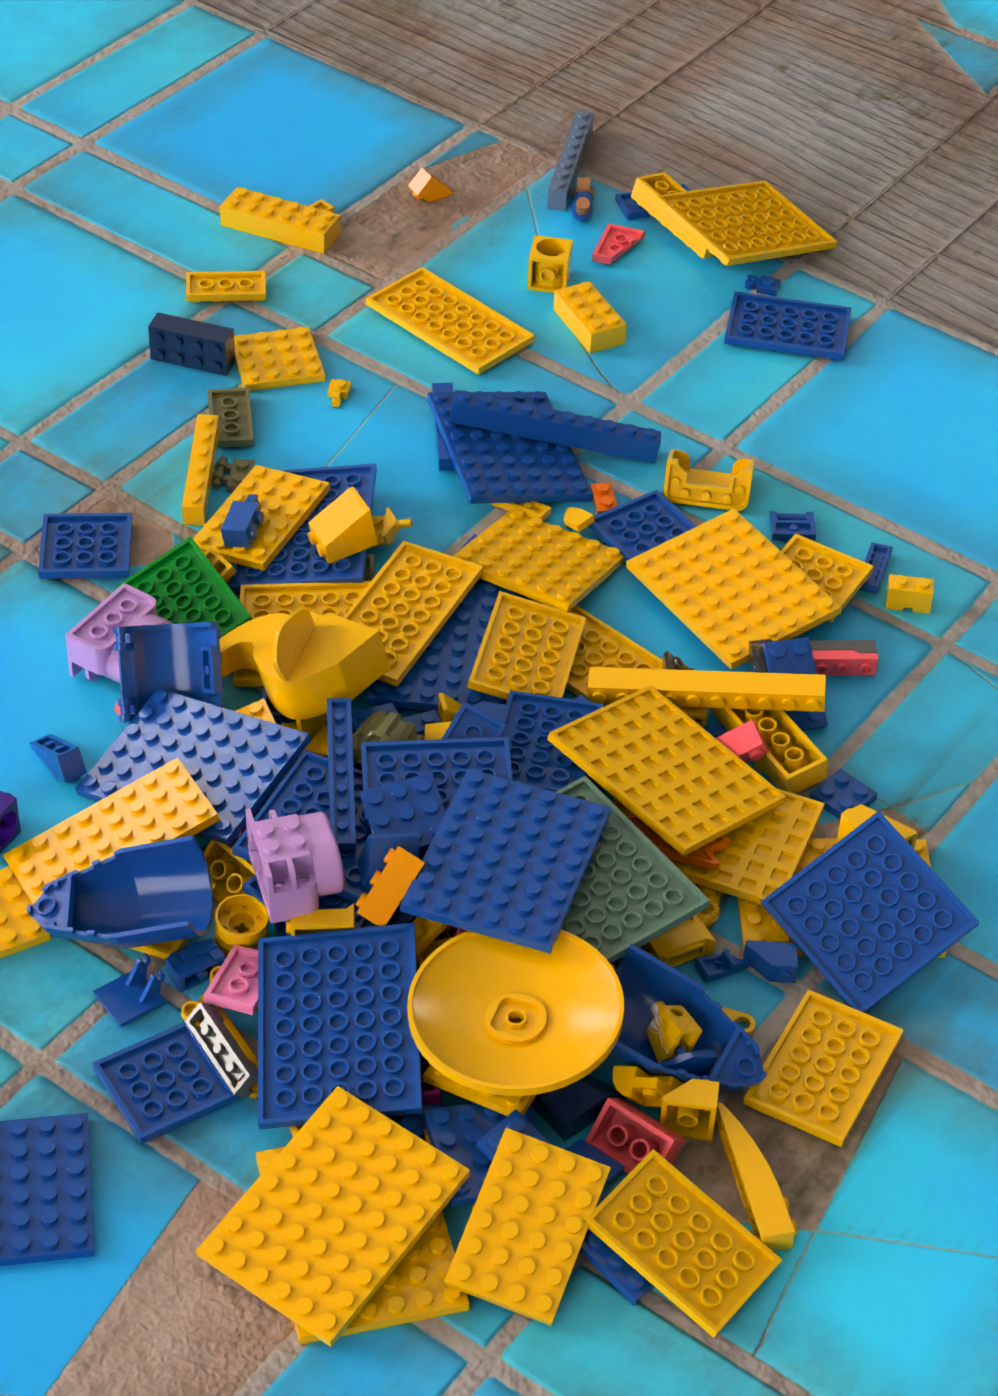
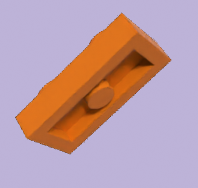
M611 482L590 484V489L593 493L592 500L597 515L618 506Z

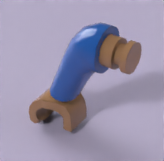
M577 177V187L573 189L574 199L571 206V215L575 220L582 222L589 220L593 215L592 198H594V187L590 185V177Z

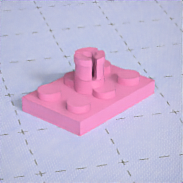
M234 944L204 993V1003L254 1015L258 1008V950Z

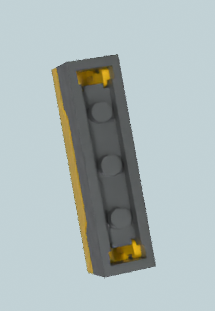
M200 1002L185 1020V1023L232 1093L237 1096L256 1099L258 1097V1059L222 1007Z

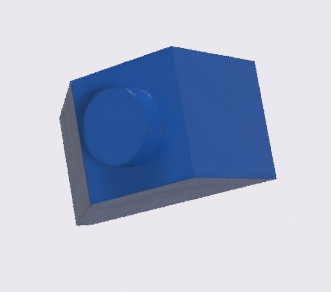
M745 941L743 959L744 957L750 959V967L769 982L795 983L798 969L796 943Z

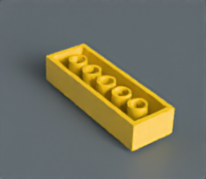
M665 172L637 177L631 198L638 205L646 209L651 216L660 221L663 226L667 227L676 237L681 239L686 246L695 251L699 257L705 259L715 256L655 203L657 195L685 192L687 190Z
M236 187L220 205L221 226L322 254L326 253L341 234V215L317 209L313 206L302 205L294 201L291 202L279 197L269 196L261 192L247 190L243 187Z
M709 708L728 731L753 720L758 726L769 750L761 759L755 762L779 789L796 794L827 779L828 759L783 710Z

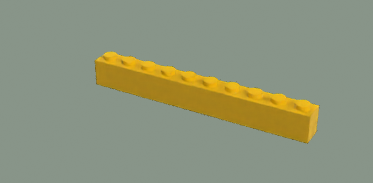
M590 667L588 700L594 703L611 704L651 685L677 707L825 712L826 675Z

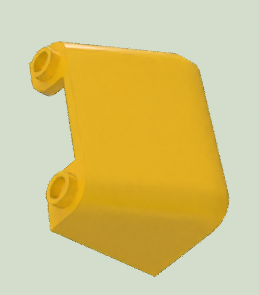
M671 449L666 465L664 496L672 503L741 511L747 507L749 502L755 460H737L733 464L731 474L690 468L689 455L685 451Z

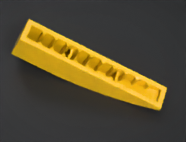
M722 1102L717 1103L715 1123L753 1235L772 1251L792 1248L794 1236H797L798 1230L795 1220H791L789 1216L787 1197L782 1196L772 1170L754 1140Z

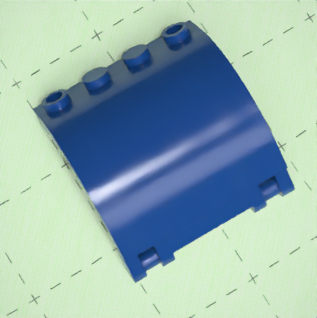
M218 622L113 627V634H116L114 651H118L121 691V698H117V706H120L118 722H131L158 688L225 708L222 695L224 682L221 675L222 654L219 643L221 631Z

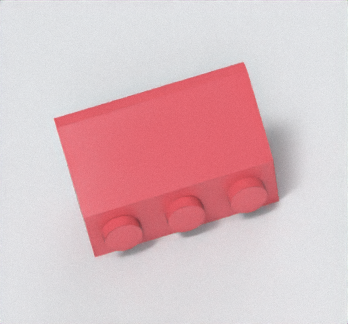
M614 1097L606 1100L585 1141L625 1166L623 1172L629 1174L653 1149L672 1165L686 1139L622 1098Z

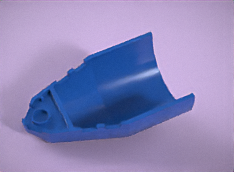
M193 835L120 848L114 851L113 856L103 861L97 859L92 862V866L82 871L76 869L47 883L42 889L43 894L32 906L30 904L27 906V912L52 936L125 949L207 935L212 925L214 911L210 871L204 853Z
M631 943L615 971L622 986L624 996V1019L620 1036L610 1054L631 1066H637L650 1076H673L682 1083H686L691 1079H707L720 1082L719 1091L733 1093L760 1084L766 1077V1071H764L761 1063L759 1046L735 1020L732 1021L722 1011L723 1007L718 1002L715 1003L705 993L706 989L700 983ZM662 1001L665 1005H681L699 1025L702 1033L692 1051L714 1050L717 1059L709 1075L697 1076L686 1073V1070H673L661 1067L662 1064L658 1063L647 1036V1029L654 1018L650 1010L654 1003Z

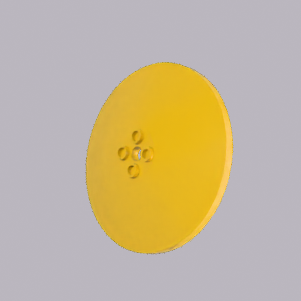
M561 929L551 954L466 931L446 941L422 963L410 986L407 1012L409 1028L417 1048L423 1057L441 1074L460 1085L476 1091L503 1096H528L551 1092L577 1082L591 1073L607 1058L613 1050L622 1030L624 996L619 978L607 959L588 942ZM514 1018H520L523 1021H521L520 1023H512L509 1020H512Z

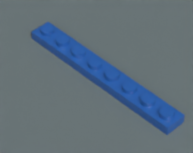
M327 698L330 825L339 850H356L351 698Z

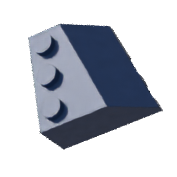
M588 1074L566 1087L537 1094L531 1106L566 1142L596 1121L608 1098L620 1097L623 1100L627 1098L613 1087Z

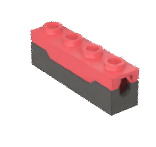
M810 640L817 675H876L879 658L875 640Z

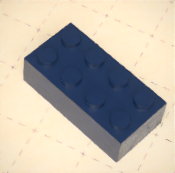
M158 312L148 326L150 359L225 376H227L235 363L234 329Z

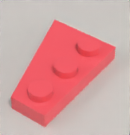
M608 223L592 254V261L611 265L645 237V231Z

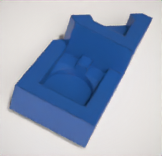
M724 948L721 955L713 954L696 957L693 965L706 983L728 977L746 969L750 965V959L746 957L744 959L736 958L729 953L730 950Z
M682 1046L677 1049L678 1052L671 1060L663 1059L659 1064H662L661 1067L673 1070L682 1069L686 1070V1073L707 1076L717 1059V1055L713 1049L687 1053Z

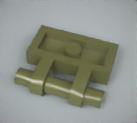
M221 456L215 464L216 472L212 476V488L219 489L220 486H226L227 492L232 493L254 468L255 460L234 459L233 464H228L227 457Z

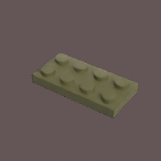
M249 388L208 389L209 415H219L220 436L218 448L254 446Z

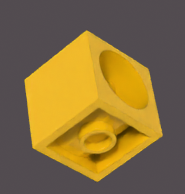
M534 235L529 254L527 290L554 293L555 290L568 287L572 265L573 240Z

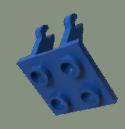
M144 954L143 961L139 957L136 959L132 971L93 991V995L120 1027L166 1004L165 999L160 995L161 983L165 979V974L158 970L157 978L154 974H151L149 981L146 980L147 967L151 963V958L148 954Z

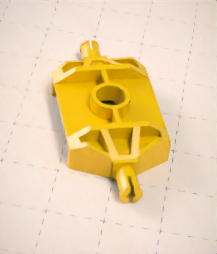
M386 508L385 515L372 517L378 545L393 543L399 528L413 526L411 518L398 520L390 508Z

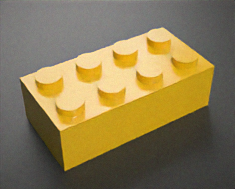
M590 281L554 291L553 310L589 353L625 344L627 324Z

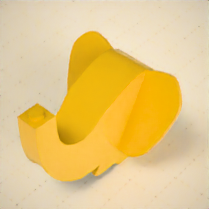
M298 609L290 615L283 613L268 614L238 626L219 639L220 652L222 654L221 675L223 678L240 669H253L259 672L265 692L274 708L282 715L296 720L297 730L309 733L311 740L325 727L327 720V698H351L353 700L390 669L379 630L332 613L319 615L307 609Z

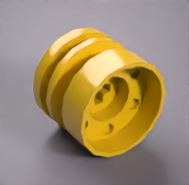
M235 894L219 903L215 911L214 941L225 955V958L234 944L258 950V938H268L269 916L267 909L254 896Z

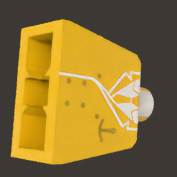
M662 1001L654 1003L650 1008L654 1018L647 1029V1036L658 1063L663 1059L671 1060L678 1052L677 1049L682 1046L687 1053L691 1052L702 1033L699 1025L681 1005H665Z

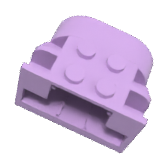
M123 583L65 634L70 676L74 677L85 668V676L91 681H95L103 675L120 683L118 651H114L116 634H113V627L173 623L157 615L154 597Z
M245 809L249 856L271 924L313 913L319 909V897L342 892L344 888V873L340 851L329 819L324 812L277 817L276 811L273 809L269 810V819L255 822L251 809Z

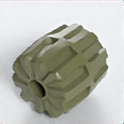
M377 711L369 716L352 736L353 768L362 771L361 742L425 740V737L415 732L416 725L414 723L402 721L400 714L395 712L387 714L385 711Z

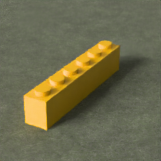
M197 414L182 501L183 525L204 526L206 523L212 476L220 436L219 415Z

